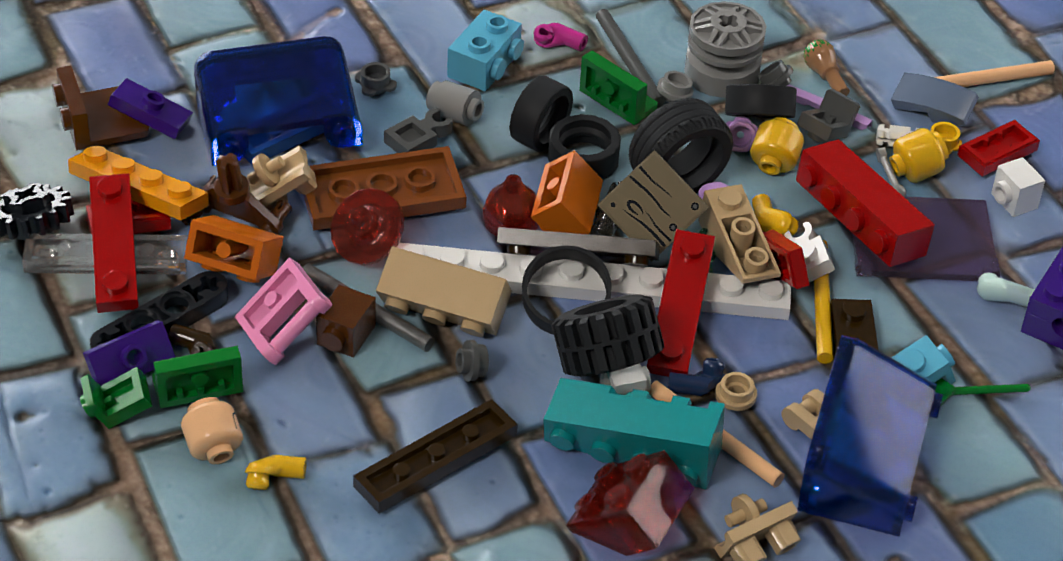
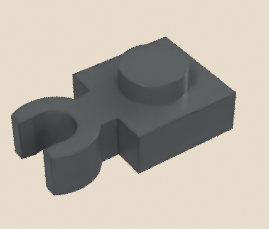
M439 108L427 111L425 118L422 120H418L412 115L384 131V143L397 153L434 148L437 146V138H443L452 133L453 119L448 118L440 122Z

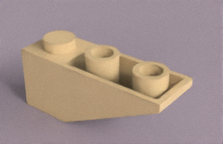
M742 184L705 190L703 201L709 208L699 216V223L704 234L716 236L713 253L742 284L780 277L781 271Z

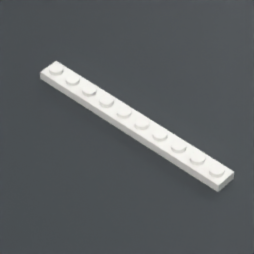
M395 242V247L504 278L512 290L511 293L522 294V281L525 270L536 257L533 255ZM561 259L547 263L536 271L528 284L527 294L601 301L605 300L606 289L600 275L592 267L577 260ZM604 263L611 278V298L625 295L649 296L653 299L654 307L659 308L667 269ZM708 273L701 312L789 320L791 285L777 279H766L742 284L735 275Z

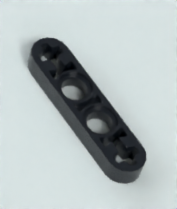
M204 271L94 332L90 338V349L134 331L133 328L137 325L150 324L157 320L163 321L168 336L173 324L189 327L222 308L227 303V279L224 275L215 271ZM174 305H181L187 308V310L179 314L166 311Z

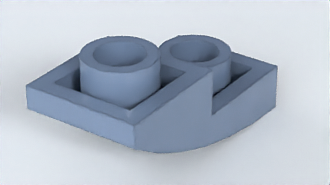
M904 72L891 98V102L897 110L928 112L932 122L966 125L979 97L976 92L955 83L930 76Z

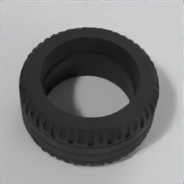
M694 98L675 100L656 109L640 124L629 146V162L634 170L655 150L692 190L698 193L703 185L712 183L726 167L733 149L732 133L717 112L703 100ZM690 142L682 151L671 157L679 148Z

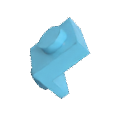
M927 335L885 361L888 370L910 397H913L940 378H943V380L950 384L956 382L951 369L955 365L953 357L943 344L936 347Z

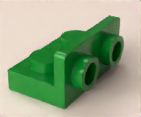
M593 50L582 56L579 91L633 125H636L657 109L658 102L647 96L646 83Z
M238 345L153 362L154 373L152 374V382L160 409L195 402L207 397H221L243 392L242 360Z

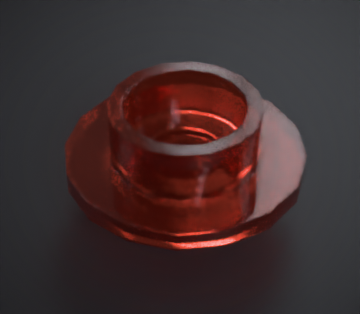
M374 188L357 190L346 197L336 209L331 222V240L336 251L350 263L362 266L376 264L388 257L391 247H397L400 243L404 231V214L398 201L387 192Z

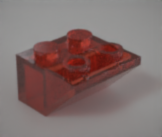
M665 450L649 455L639 454L631 460L618 464L611 462L597 471L594 476V484L588 493L576 502L574 507L576 511L566 524V527L572 533L626 556L657 549L695 488Z

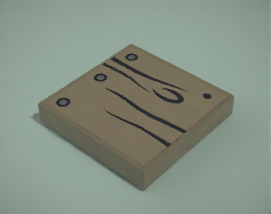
M655 150L597 204L628 238L657 240L660 244L659 255L674 241L676 229L686 230L709 208Z

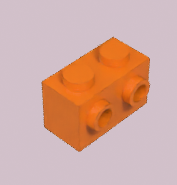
M575 150L545 164L531 218L540 226L542 231L589 234L592 230L603 184L602 178Z
M215 215L191 220L184 259L200 263L201 267L206 270L215 272L226 271L235 274L239 280L259 283L260 279L272 276L277 271L284 236Z

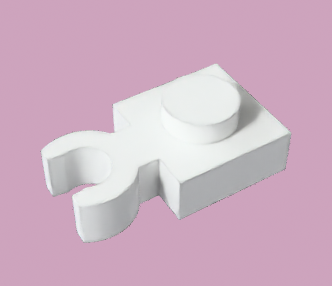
M809 222L803 223L805 228L803 235L793 238L790 231H787L784 236L802 247L808 279L811 282L834 271L835 267L820 235L817 236Z

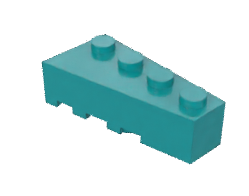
M560 378L543 419L544 441L550 442L554 447L561 450L569 451L573 449L589 454L600 462H616L629 466L643 475L655 474L672 479L676 484L683 487L692 488L695 486L706 490L722 448L725 404L710 401L708 408L691 406V399L673 395L671 402L654 400L648 391L633 389L632 392L621 395L617 394L616 390L610 385Z

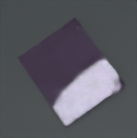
M905 196L935 226L926 256L893 267L885 264L852 233L856 276L978 281L982 274L990 272L1000 278L998 258H996L986 200Z

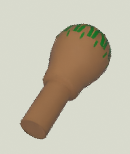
M823 39L813 40L804 49L803 57L806 65L819 74L823 80H827L832 89L847 96L850 90L839 73L840 69L833 45Z

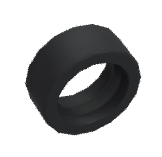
M538 76L532 80L522 91L515 103L509 125L510 136L515 141L537 152L548 149L551 129L558 121L571 114L573 93L570 88L547 76Z
M762 84L727 85L725 115L751 118H794L796 114L797 89L789 86Z
M580 114L568 116L558 121L551 129L548 152L549 162L572 152L566 149V146L583 142L597 145L604 150L591 155L579 154L602 180L611 176L618 168L621 136L617 128L608 120L595 115Z

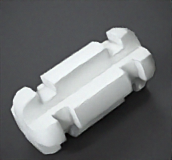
M879 124L876 132V144L882 146L883 143H888L887 147H893L894 142L898 138L913 131H910L911 127L890 125L889 128H884L885 124Z

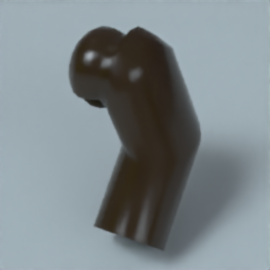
M173 324L168 336L170 343L188 348L190 355L217 349L210 333L178 324Z

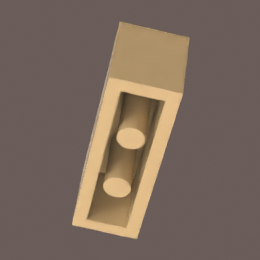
M394 246L391 247L376 288L377 294L385 303L384 307L393 312L404 315L408 313V310L421 313L424 320L444 326L446 321L461 325L460 329L463 332L477 337H483L484 332L497 335L512 292L507 280Z

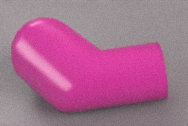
M560 23L540 24L533 32L535 43L546 49L566 45L581 52L585 49L588 42V35Z

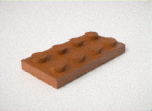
M449 146L310 165L316 176L317 187L310 193L303 194L313 231L466 208L467 200Z

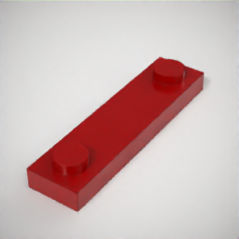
M126 173L91 176L89 181L97 313L134 310L139 307L130 175Z
M676 229L657 315L665 347L657 355L648 359L647 368L651 374L669 377L670 372L688 374L716 236Z

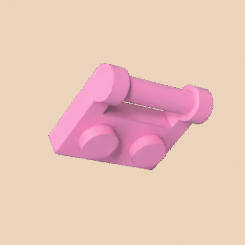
M289 257L236 314L235 318L259 352L269 362L277 365L285 357L283 352L319 313L325 314L332 306V303L317 288L300 264ZM306 299L308 302L271 340L270 337Z

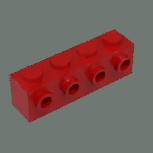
M837 139L802 150L796 181L885 264L893 267L927 255L935 224L841 140Z

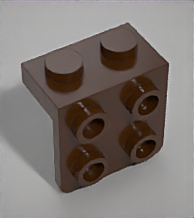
M72 66L56 68L58 84H52L53 97L56 107L62 106L59 109L64 131L70 130L76 151L91 146L132 141L147 137L150 134L149 126L108 105L111 94L118 86L80 93Z

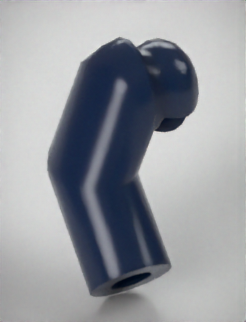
M706 358L703 361V370L695 375L670 372L668 389L677 394L706 395L714 390L725 376L723 373L725 364L718 358Z

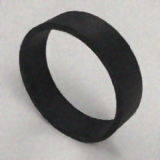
M572 245L552 247L538 254L527 266L522 281L523 306L531 321L543 331L553 334L551 327L553 321L542 316L533 307L527 294V288L532 276L547 263L561 259H572L589 265L600 275L606 289L605 299L611 298L612 284L608 269L602 260L589 250Z

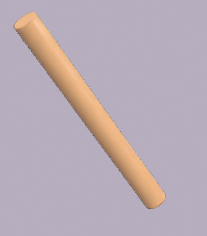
M1052 60L934 78L949 81L962 87L1052 75L1054 74L1055 66Z
M657 380L651 384V389L648 390L650 396L658 401L671 402L673 395L678 396ZM723 429L721 449L774 488L781 484L785 477L783 472Z

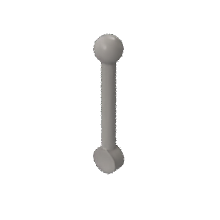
M877 148V160L882 164L891 186L905 197L906 189L898 183L888 161L886 148Z

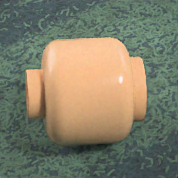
M207 397L195 401L188 407L187 413L182 418L181 428L192 457L198 460H208L210 464L224 463L233 457V452L242 443L243 434L233 406L227 402L220 401L216 397Z

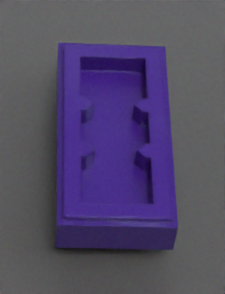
M128 78L111 94L108 102L110 107L173 139H176L183 131L193 114L192 111L165 98L161 93L149 90Z
M159 320L83 352L90 374L100 386L135 367H138L145 374L154 370L153 362L176 357L163 321Z

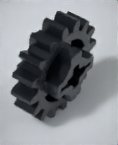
M31 183L27 187L8 190L1 194L0 238L8 235L9 240L15 238L30 240L33 236H43L46 233H52L54 230L60 229V223H69L71 221L70 216L75 214L69 190L63 191L62 186L51 189L50 184L43 186L39 183Z

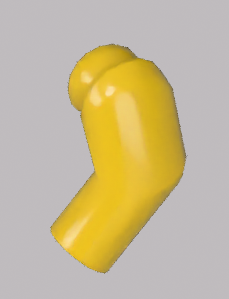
M759 194L752 199L754 213L763 232L775 230L783 236L787 231H790L792 236L797 233L799 228L797 219L786 211L774 209L768 195Z
M271 455L250 462L244 472L247 473L245 484L249 489L266 490L269 487V476L305 479L307 458Z

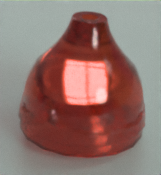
M515 174L508 175L505 181L496 185L486 198L482 211L484 226L490 233L496 236L498 235V227L538 229L539 225L531 218L537 195L528 185L522 182L520 176Z

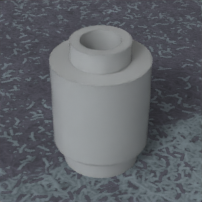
M448 80L434 82L427 93L426 106L429 110L439 108L441 118H451L453 122L464 126H470L474 121L479 120L484 110V102L481 100V93L478 90Z

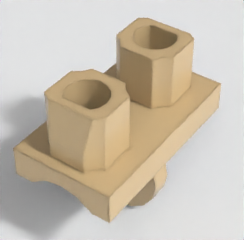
M300 145L272 160L265 154L260 153L252 159L254 171L247 175L250 193L270 212L279 200H283L284 203L285 201L288 202L287 193L295 189L298 193L306 195L317 187L315 173L308 165L307 153Z
M742 493L732 498V513L724 517L728 527L731 528L737 524L739 526L725 533V541L717 544L714 549L720 559L731 555L734 561H764L767 556L758 541L766 537L776 555H781L793 549L801 541L796 527L791 521L798 513V510L793 502L790 501L760 516V513L768 509L765 500L761 498L754 502L747 494Z

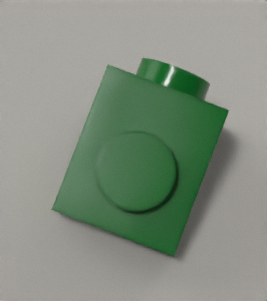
M138 367L102 386L89 374L80 378L83 389L80 402L83 409L90 418L97 417L108 429L153 406L146 375Z

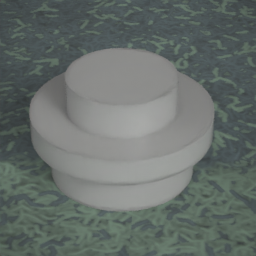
M668 71L664 77L659 79L657 90L667 102L686 98L690 99L693 95V82L689 76L682 72Z

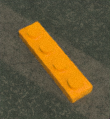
M102 146L88 147L82 153L68 159L69 173L86 181H89L91 176L129 173L133 201L180 221L209 206L208 192L194 187L186 181H180L163 174L160 170L151 169L134 162L131 158L122 157L110 152Z

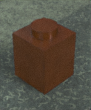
M339 284L329 297L332 306L325 314L319 313L316 316L317 345L354 358L376 326V297Z

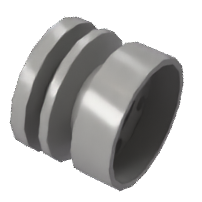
M727 1L706 4L699 7L691 15L684 74L691 78L692 86L696 90L709 96L726 98L727 85L758 84L766 24L763 17L753 8Z

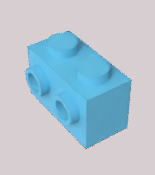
M483 10L448 48L447 77L486 91L495 80L502 78L507 66L513 60H517L520 57L524 48V41L521 39L522 23Z

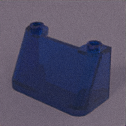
M322 36L215 50L202 54L194 64L198 119L212 166H216V160L220 155L226 156L228 153H233L237 156V161L244 158L249 148L248 135L323 125L326 140L331 145L340 148L363 145V130L345 53L341 43L333 37Z
M841 335L808 451L797 510L899 537L903 520L912 522L918 500L917 496L910 495L928 419L929 417L938 418L943 394L935 392L937 384L860 339Z

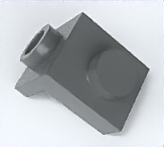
M829 89L826 91L819 108L802 111L797 125L808 131V137L820 143L846 138L857 116L860 104L834 89Z

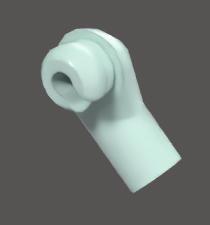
M990 272L984 273L979 277L976 287L978 294L986 301L1011 302L1026 308L1029 298L1035 290L999 278L996 274Z

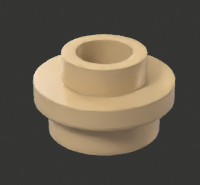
M731 372L726 374L721 382L717 384L715 397L718 403L725 404L726 409L743 411L755 404L757 389L753 380L748 375L741 372Z

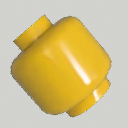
M776 117L767 120L759 125L750 149L751 158L758 165L759 169L766 174L777 175L779 173H787L793 170L798 162L804 145V136L796 123L790 119Z
M919 128L898 138L894 142V155L889 157V161L898 177L904 175L910 182L919 183L944 170L945 160L949 158V152L938 132L932 133L929 129Z

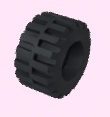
M625 295L593 302L567 311L551 323L563 372L568 375L591 376L624 369L651 359L665 347L653 299L649 296Z

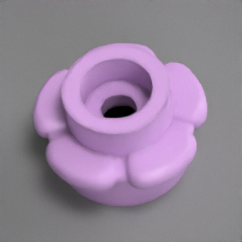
M737 116L733 121H727L726 124L733 137L732 151H750L758 127L752 124L749 118L744 116ZM739 131L744 133V136L741 138L737 137V132Z

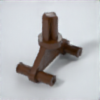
M228 153L226 156L220 155L216 160L217 179L216 175H212L206 185L200 188L208 192L209 206L187 217L182 222L186 226L191 225V220L200 218L203 213H209L214 209L258 226V229L280 235L284 227L282 223L289 213L292 212V206L287 201L284 203L283 200H279L270 212L250 193L249 181L241 174L237 156L233 153Z

